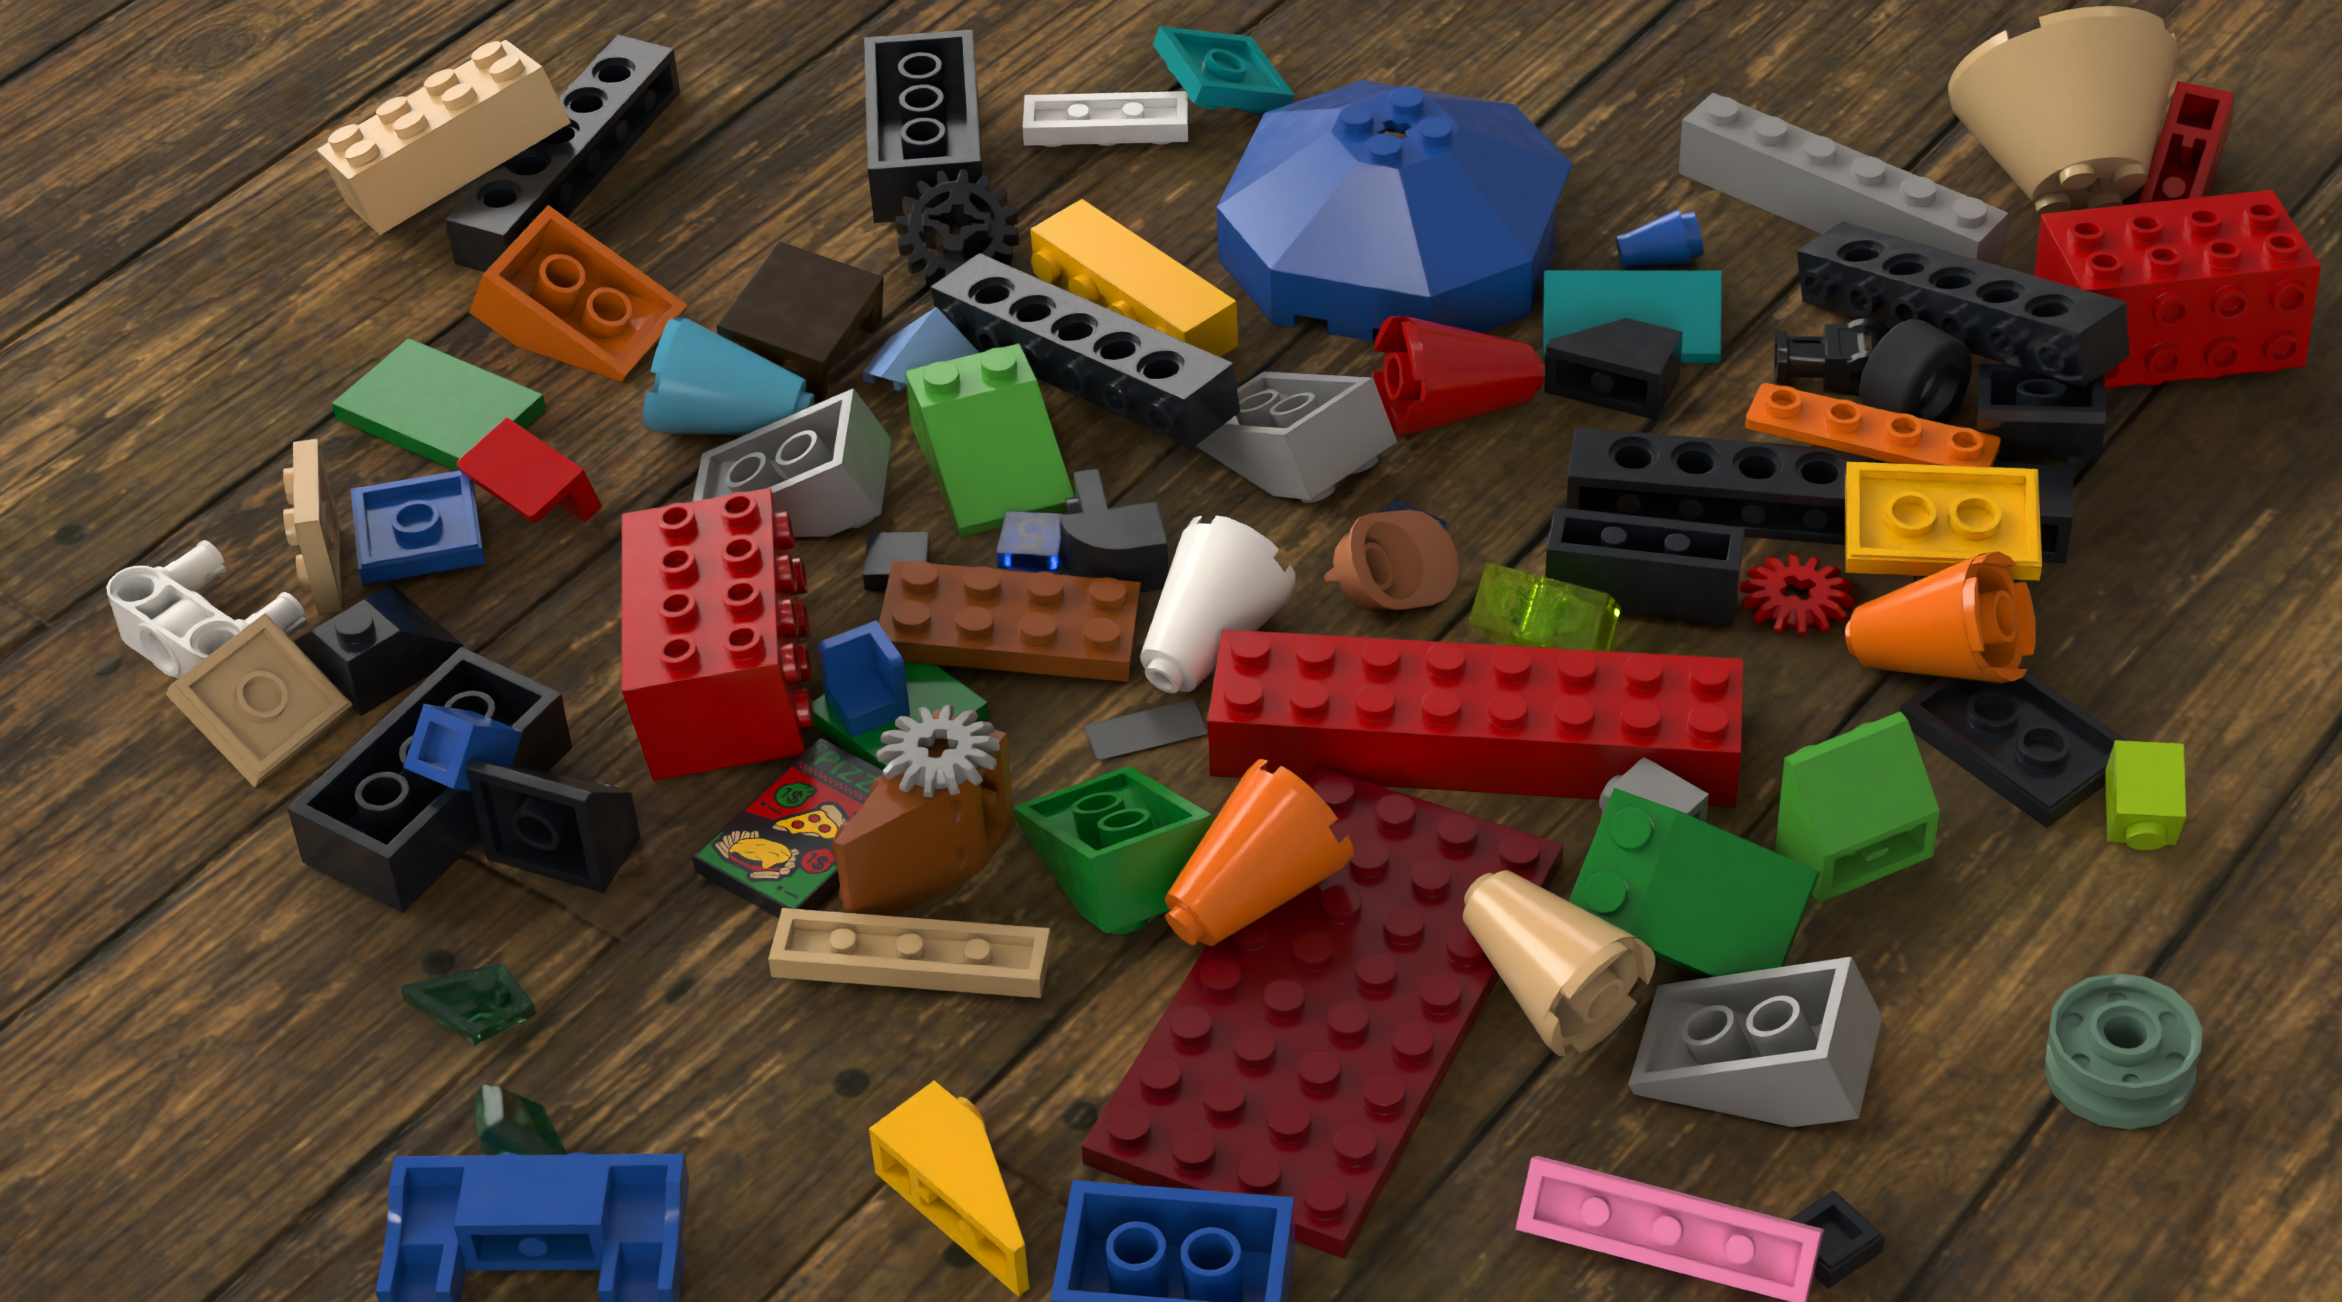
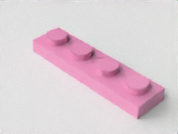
M1540 1156L1531 1158L1515 1229L1790 1302H1808L1824 1229Z

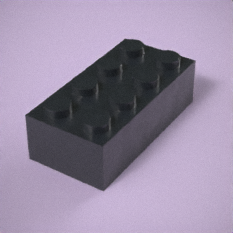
M973 30L864 38L867 159L874 223L896 222V217L906 216L903 213V198L919 199L917 183L919 181L927 183L931 188L937 186V172L943 171L948 177L949 182L957 181L961 169L967 170L969 183L976 184L983 176ZM974 205L979 212L986 213L985 210H983L977 205Z
M463 647L459 648L287 807L304 864L401 913H404L482 837L471 791L450 788L403 768L424 704L473 711L522 731L523 733L512 764L515 767L549 772L573 748L561 693Z

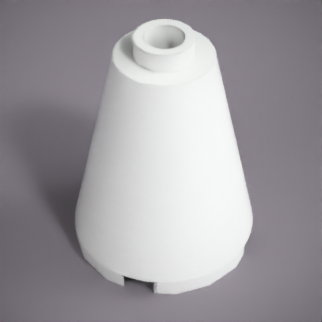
M1202 516L1195 517L1181 535L1140 655V661L1145 668L1147 679L1162 691L1176 693L1177 691L1190 692L1194 690L1216 669L1222 629L1257 631L1289 601L1297 587L1296 573L1291 564L1284 572L1273 559L1279 549L1269 539L1251 527L1231 518L1215 516L1211 524H1200Z

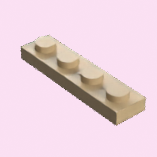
M782 908L768 961L771 977L1041 998L1052 942L1050 928Z

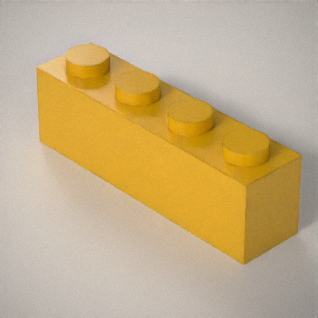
M1083 199L1030 229L1032 243L1031 265L1034 274L1040 280L1218 357L1225 355L1238 346L1236 300Z

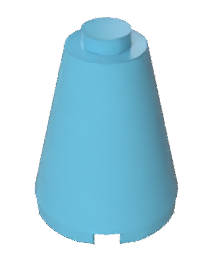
M675 316V320L670 319L666 324L653 359L650 372L656 373L653 392L646 391L643 408V427L656 433L744 436L813 406L814 394L805 392L806 380L688 318Z

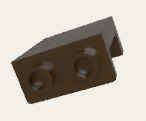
M779 241L718 322L717 334L805 379V392L814 394V402L820 403L828 394V373L830 368L857 330L861 329L873 333L882 321L884 277Z

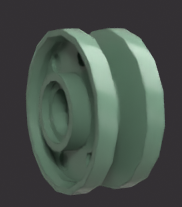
M2120 973L2088 977L2066 989L2052 1008L2044 1074L2053 1095L2073 1114L2099 1126L2131 1130L2159 1125L2180 1113L2194 1093L2197 1065L2201 1054L2203 1028L2193 1007L2172 988L2150 978Z

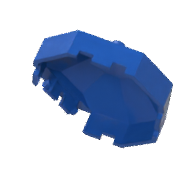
M1360 80L1264 113L1217 205L1219 262L1272 324L1294 328L1298 321V315L1327 320L1328 334L1373 342L1376 336V329H1380L1381 324L1388 317L1408 316L1483 333L1531 315L1536 302V290L1539 280L1542 279L1544 270H1549L1554 258L1556 205L1572 169V163L1514 104L1422 90L1410 86ZM1385 131L1405 134V138L1399 139L1394 135L1385 134Z

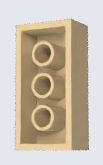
M507 40L487 43L475 50L471 55L472 59L454 70L444 69L431 75L424 82V87L408 97L400 96L386 101L376 110L377 115L359 125L351 124L336 130L328 138L329 143L316 150L346 204L381 235L571 123L540 64Z

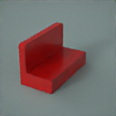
M508 417L503 419L457 461V466L464 476L531 523L539 522L558 504L584 522H587L602 508L584 469Z

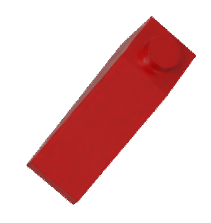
M2177 81L2149 168L2148 181L2144 184L2138 204L2208 196L2233 123V92Z

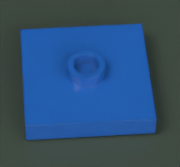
M460 470L351 489L358 568L362 585L485 564L475 484L464 476Z

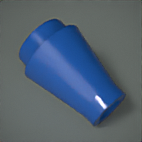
M1676 209L1628 233L1616 236L1618 254L1623 269L1636 266L1691 265V258L1704 255L1702 237L1694 211L1680 214V211Z

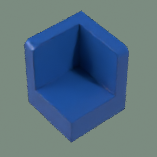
M877 621L819 643L818 652L825 699L851 738L891 723L900 716L910 715L903 658Z
M424 704L403 768L450 788L471 791L465 769L469 762L474 759L512 766L523 732L473 711Z

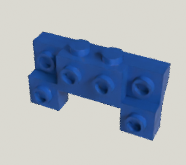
M575 1152L568 1155L501 1153L498 1155L395 1156L389 1181L385 1245L376 1287L378 1301L460 1302L466 1271L601 1270L598 1285L600 1302H680L685 1264L682 1234L690 1181L684 1153L589 1154Z

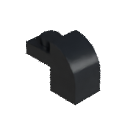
M1098 469L1074 472L1076 497L1065 498L1066 515L1059 516L1062 562L1068 574L1078 577H1109L1123 581L1141 582L1140 593L1163 590L1169 573L1168 543L1157 502L1108 509Z

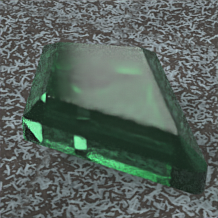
M503 962L410 983L401 987L403 1000L474 1045L536 1015L534 1003Z
M481 1085L474 1095L478 1139L481 1141V1150L486 1155H498L501 1153L568 1155L543 1105L501 1087Z

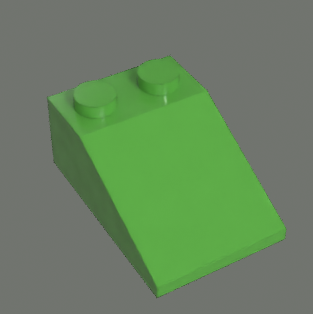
M1020 344L993 348L986 352L948 361L934 362L928 366L905 371L911 427L960 538L1017 524L1028 518H1041L1066 511L1065 498L1075 496L1036 377Z

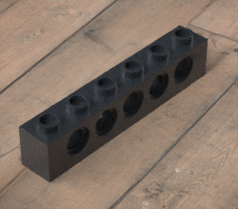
M617 35L559 97L571 123L493 168L445 219L446 232L450 239L455 264L486 272L548 205L568 218L679 95L680 87L674 49Z
M1841 222L1797 249L1802 302L1858 319H1875L1890 329L1909 319L1925 321L1963 341L1972 354L2080 387H2085L2130 356L2127 304L2121 300L1846 222Z
M977 254L931 286L934 307H937L979 352L982 353L993 348L1020 344L1036 378L1187 447H1195L1240 413L1234 364L983 254Z

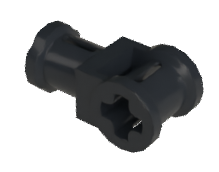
M1863 318L1856 319L1848 324H1824L1823 336H1788L1786 331H1777L1774 344L1775 383H1784L1787 378H1823L1824 390L1847 391L1855 396H1860L1859 388L1863 365L1867 363L1870 354L1881 338L1889 332V329L1878 320ZM1866 334L1870 337L1869 351L1865 350L1864 335Z

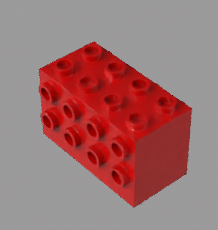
M2265 190L2041 214L2034 276L2126 302L2130 356L2104 373L2105 388L2137 384L2159 385L2165 381L2193 378L2216 379L2223 375L2249 372L2273 373L2280 369L2306 366L2321 264L2274 191Z
M771 488L736 492L721 497L687 503H674L664 507L622 514V694L653 781L798 756L805 752L804 728L814 726V711L808 688H802V682L812 681V668L806 643L800 644V638L810 636V625L805 602L803 599L798 600V595L808 593V583L802 557L792 558L789 549L795 548L790 514L788 511L778 512Z

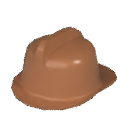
M1398 510L1369 513L1357 518L1350 532L1343 536L1335 548L1334 567L1324 575L1326 583H1338L1346 598L1358 608L1375 611L1428 607L1446 600L1455 589L1459 575L1458 554L1450 535L1438 520L1422 511Z

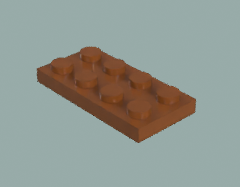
M892 560L879 625L900 653L904 662L1129 682L1140 603L1141 582L1123 581L1109 577L1089 578L1056 575L1050 572L1033 573L999 570L985 566L965 567L931 564L926 561Z

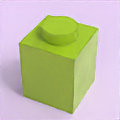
M2115 740L2105 770L2107 842L2126 843L2129 847L2137 850H2156L2166 845L2176 846L2186 819L2184 744Z

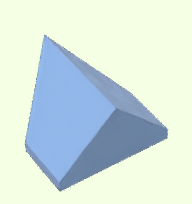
M935 307L887 340L863 370V381L874 384L879 377L892 380L894 390L900 391L906 387L905 371L928 366L934 362L948 361L977 354L979 351Z

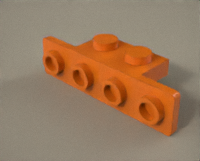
M1769 383L1760 385L1746 414L1745 427L1749 430L1809 443L1812 447L1835 449L1894 464L1993 467L2001 441L1998 436L1978 432L1971 428H1960L1917 418L1910 414L1895 413L1856 404L1849 400H1839L1796 390L1789 386H1778Z

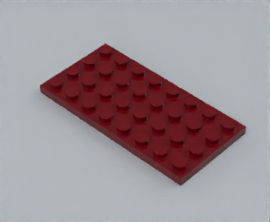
M1317 767L1307 785L1325 801L1338 818L1329 829L1338 843L1347 835L1349 836L1354 848L1353 859L1340 871L1216 945H1206L1083 1142L1081 1149L1084 1165L1142 1186L1294 1197L1295 1241L1345 1259L1500 977L1463 921V912L1466 906L1464 904V897L1467 890L1482 875L1487 873L1496 874L1504 870L1511 871L1548 890L1563 863V844Z

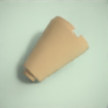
M1504 870L1496 874H1484L1469 887L1465 894L1464 923L1544 1043L1558 1056H1566L1564 1047L1569 1045L1578 1053L1584 1052L1611 1034L1637 1004L1628 993L1638 977L1648 985L1653 975L1655 955L1653 950L1642 940L1511 871Z

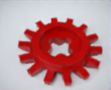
M1796 554L1788 555V567H1785L1777 558H1766L1764 565L1767 568L1761 566L1751 567L1747 572V576L1752 579L1743 581L1740 585V592L1750 593L1741 601L1743 609L1759 607L1760 609L1755 613L1752 620L1757 624L1767 619L1775 624L1773 632L1782 634L1784 628L1797 629V636H1807V629L1817 627L1822 633L1831 631L1827 621L1829 617L1843 623L1848 616L1840 606L1853 608L1855 600L1854 597L1846 593L1847 591H1853L1852 582L1844 578H1836L1841 575V569L1837 566L1829 565L1817 571L1821 560L1815 556L1811 557L1804 567L1799 566V559ZM1794 584L1799 590L1810 588L1808 599L1801 600L1796 595L1785 597L1787 585Z

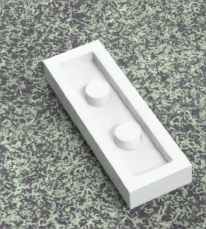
M1186 91L1025 95L1023 113L1024 146L1043 145L1046 147H1058L1073 144L1111 146L1117 143H1153L1163 145L1171 142H1188V94Z

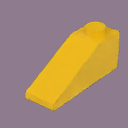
M934 1080L869 1128L875 1173L1019 1297L1030 1289L1025 1243L985 1131V1122L978 1109L968 1099L964 1097L956 1099Z

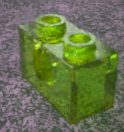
M1486 562L1468 624L1485 637L1524 647L1609 651L1621 606L1608 593Z

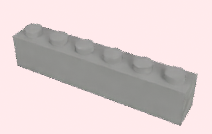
M1716 93L1710 94L1682 119L1680 175L1820 234L1827 232L1841 222H1846L1990 264L2002 265L2008 212Z

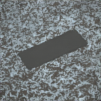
M1187 700L1088 724L1084 727L1098 760L1183 741L1208 733L1194 700Z

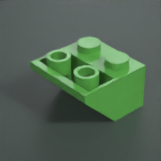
M1901 711L1875 722L1861 724L1850 732L1817 745L1803 747L1784 759L1775 851L1782 856L1819 871L1820 876L1812 893V896L1818 903L1933 857L1940 809L1909 721Z

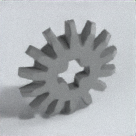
M945 705L940 711L939 719H933L931 712L926 707L918 708L920 724L912 718L900 716L895 720V726L901 730L883 732L881 743L888 745L877 751L878 762L891 761L883 769V775L887 780L902 773L904 774L899 785V789L904 792H908L914 785L924 787L923 797H933L935 789L948 788L951 796L959 794L958 784L968 780L977 786L983 782L981 775L976 770L978 766L994 770L997 765V760L986 753L1000 751L999 740L987 736L995 732L994 727L990 722L980 721L973 723L978 718L977 712L973 710L964 711L952 720L954 708L952 705ZM935 739H947L948 747L952 749L944 750L940 758L929 757L928 749L924 747L932 746L935 743Z

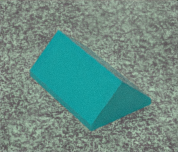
M1544 270L1541 279L1543 362H1545L1546 345L1550 339L1629 318L1682 331L1681 363H1720L1722 271Z

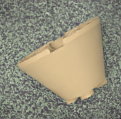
M2095 6L2060 11L2039 17L2040 28L2028 31L2009 39L2006 30L1995 35L1975 48L1960 62L1953 72L1948 86V94L1953 112L2034 203L2039 217L2045 213L2122 206V200L2134 194L2148 181V172L2178 57L2174 33L2170 34L2165 29L2162 18L2144 10L2119 6Z

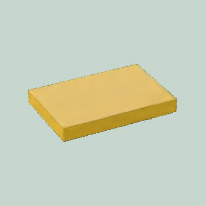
M1847 462L1845 473L1846 573L1930 576L1979 554L1999 551L2011 557L2017 565L2007 567L2013 580L2040 581L2042 551L2038 469Z

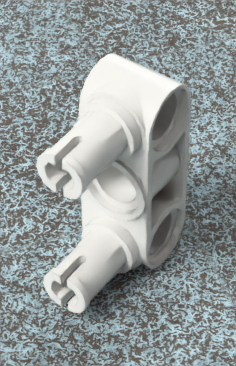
M206 540L199 542L195 548L164 568L160 566L155 568L149 566L125 568L117 572L109 580L106 587L121 639L126 645L150 660L164 674L177 679L264 613L287 636L305 627L307 619L303 617L305 611L301 604L287 592L279 594L274 601L244 621L241 619L233 620L213 607L197 591L215 578L224 575L227 570L226 566L223 565L224 559L221 553Z

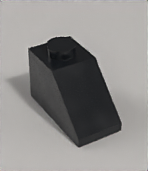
M1624 318L1550 339L1546 345L1544 392L1657 421L1680 378L1683 332Z

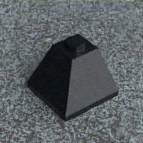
M393 584L367 597L293 641L353 704L352 708L360 716H363L434 673L459 648H464L460 641Z
M474 759L465 768L487 860L604 893L641 838L631 792L620 790L610 784H599L573 776Z

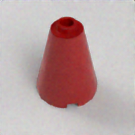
M1408 316L1388 317L1381 324L1375 340L1374 352H1384L1383 371H1372V378L1391 427L1395 429V436H1409L1529 403L1534 398L1536 391L1540 390L1544 383L1545 371L1542 358L1539 355H1535L1532 346L1528 343Z

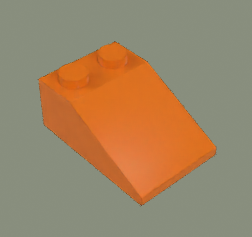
M548 205L482 275L469 313L515 346L623 382L659 342L670 319L675 320V316L681 317L686 311L688 304Z

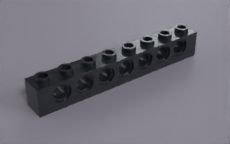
M1575 428L1568 472L1567 508L1744 527V537L1845 545V473L1847 462H1890L1824 447ZM1995 461L1993 467L2038 469L2042 562L2065 564L2073 522V467Z

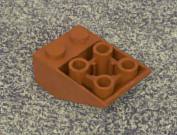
M936 709L933 712V719H939L941 710ZM994 729L995 732L987 735L998 739L1000 744V751L986 752L997 760L994 770L978 766L976 770L981 775L983 782L975 786L966 780L958 784L959 794L951 796L948 788L935 789L933 797H923L924 787L914 785L908 792H904L899 789V785L904 777L903 773L889 780L884 775L876 778L870 788L867 800L851 820L847 819L840 825L833 840L832 853L836 858L840 882L839 900L843 904L844 913L897 916L985 868L1015 826L1007 735L1005 732ZM943 738L935 739V743L930 747H924L928 749L929 757L940 758L944 750L952 749L948 747L947 739Z

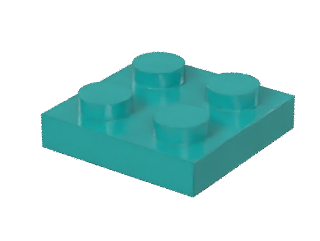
M1160 26L1152 45L1167 64L1169 71L1174 74L1187 92L1189 99L1197 106L1209 110H1214L1218 107L1238 108L1252 114H1263L1265 111L1268 112L1292 104L1295 94L1251 36Z

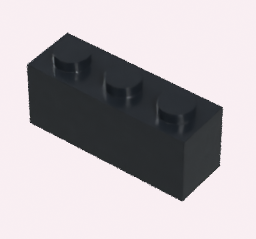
M1555 507L1546 549L1544 605L1734 626L1740 586L1745 528Z

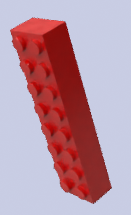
M1222 629L1207 721L1210 776L1242 778L1245 772L1257 760L1263 759L1268 760L1266 772L1273 774L1282 766L1293 772L1304 782H1309L1317 767H1321L1383 787L1600 800L1603 789L1614 776L1618 774L1624 775L1639 760L1645 757L1708 793V806L1736 808L1741 757L1743 659Z

